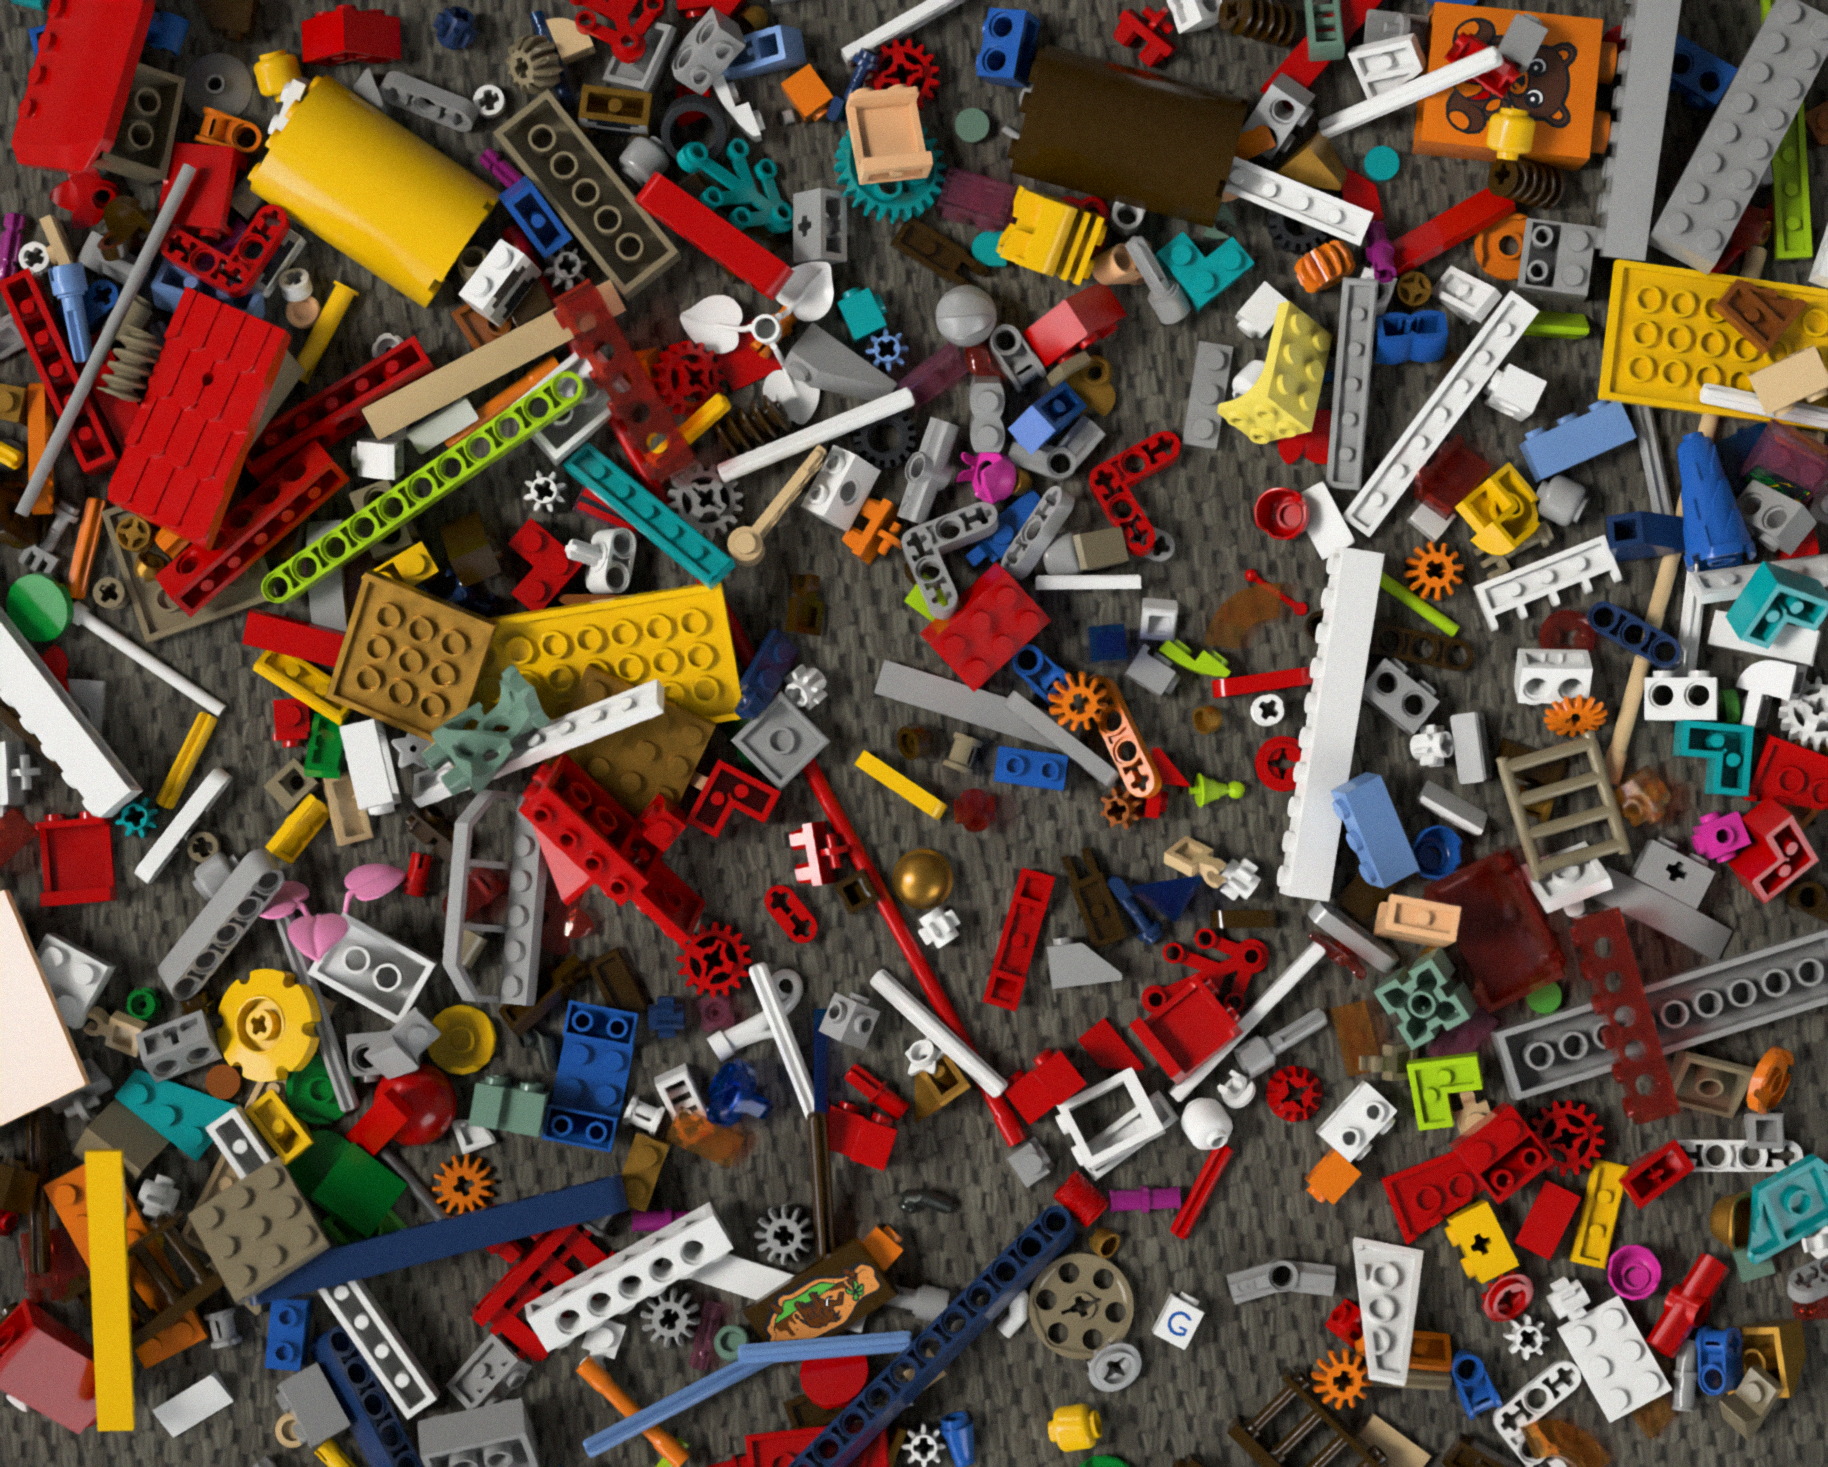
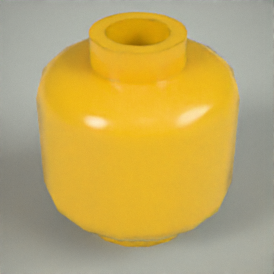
M286 49L259 55L260 61L255 63L253 67L261 95L265 97L274 96L276 103L281 102L280 96L285 84L292 82L294 78L302 77L297 57L294 54H287Z
M1501 107L1500 113H1495L1490 117L1486 144L1488 148L1497 151L1496 158L1518 160L1519 154H1526L1531 151L1536 123L1532 117L1528 116L1529 111Z
M1087 1403L1058 1407L1054 1412L1053 1420L1048 1421L1049 1438L1051 1442H1057L1060 1449L1064 1452L1093 1448L1097 1438L1102 1436L1100 1415L1097 1410H1092Z

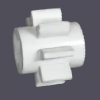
M538 470L536 471L538 479L533 483L525 481V484L531 488V493L525 495L524 500H535L534 511L537 513L541 510L542 506H547L548 510L554 513L553 505L557 501L560 503L566 502L560 496V491L567 488L565 483L557 485L554 483L557 478V474L554 471L547 478L543 477L542 473ZM549 483L550 489L553 492L552 497L545 496L543 500H540L541 495L537 492L538 487L545 488Z
M801 664L784 678V681L788 684L784 693L797 707L806 706L808 710H811L828 695L823 690L827 681L824 675L816 668L810 667L806 669Z
M1421 725L1420 733L1414 734L1411 738V753L1415 759L1420 760L1421 766H1444V758L1450 757L1454 751L1453 737L1449 732L1444 731L1443 725Z
M1232 858L1220 874L1226 878V882L1220 891L1234 901L1238 895L1246 900L1261 881V878L1254 874L1259 867L1247 858H1243L1240 863Z
M940 905L919 919L923 928L917 932L926 945L934 942L939 949L960 935L955 927L961 922L952 909L945 913Z
M157 1174L155 1181L149 1179L144 1181L137 1198V1204L144 1206L142 1213L145 1216L156 1218L166 1210L170 1215L174 1212L180 1196V1190L173 1188L175 1184L174 1179Z
M1562 1277L1550 1284L1553 1293L1547 1295L1546 1298L1559 1320L1567 1316L1570 1321L1574 1322L1587 1314L1583 1306L1590 1303V1299L1578 1279L1569 1283L1567 1278Z
M1528 1314L1524 1315L1523 1322L1517 1323L1512 1319L1509 1320L1513 1329L1511 1333H1503L1505 1338L1513 1342L1508 1349L1509 1352L1513 1354L1521 1349L1522 1358L1525 1360L1529 1359L1530 1352L1535 1351L1542 1355L1543 1352L1540 1348L1542 1342L1550 1340L1549 1337L1540 1332L1545 1324L1542 1321H1538L1531 1325V1318ZM1523 1330L1531 1333L1530 1337L1533 1341L1529 1345L1521 1342L1523 1338L1520 1333Z
M925 1422L921 1424V1431L916 1433L908 1428L907 1433L911 1438V1442L902 1443V1449H911L908 1463H912L915 1459L921 1461L922 1467H926L927 1461L931 1459L939 1463L940 1457L936 1453L937 1449L946 1448L945 1442L936 1441V1437L940 1433L939 1428L934 1429L931 1433L926 1430ZM920 1438H927L928 1444H934V1447L928 1448L926 1454H921L920 1448L914 1447V1445L920 1443Z

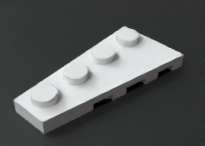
M1354 1237L1353 1252L1368 1377L1370 1380L1404 1386L1407 1381L1424 1250Z

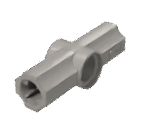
M930 417L919 452L912 454L906 463L905 476L908 484L897 513L898 517L918 524L928 521L937 492L943 490L951 478L952 471L948 460L960 428L959 426Z

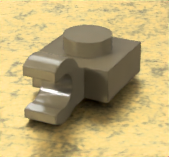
M1407 1042L1383 1044L1382 1055L1359 1056V1070H1371L1374 1073L1382 1072V1080H1407L1409 1075L1406 1064L1408 1060L1418 1059V1047L1411 1050Z

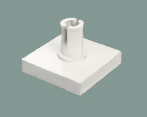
M1584 841L1540 859L1544 860L1589 845ZM1597 858L1544 874L1545 878L1538 882H1533L1527 863L1520 866L1524 879L1546 913L1564 908L1566 915L1570 917L1579 916L1586 909L1584 899L1613 889L1610 876Z

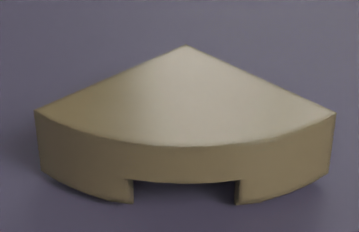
M1086 350L1059 364L1046 378L1052 387H1056L1063 381L1068 380L1067 377L1088 366L1091 358Z

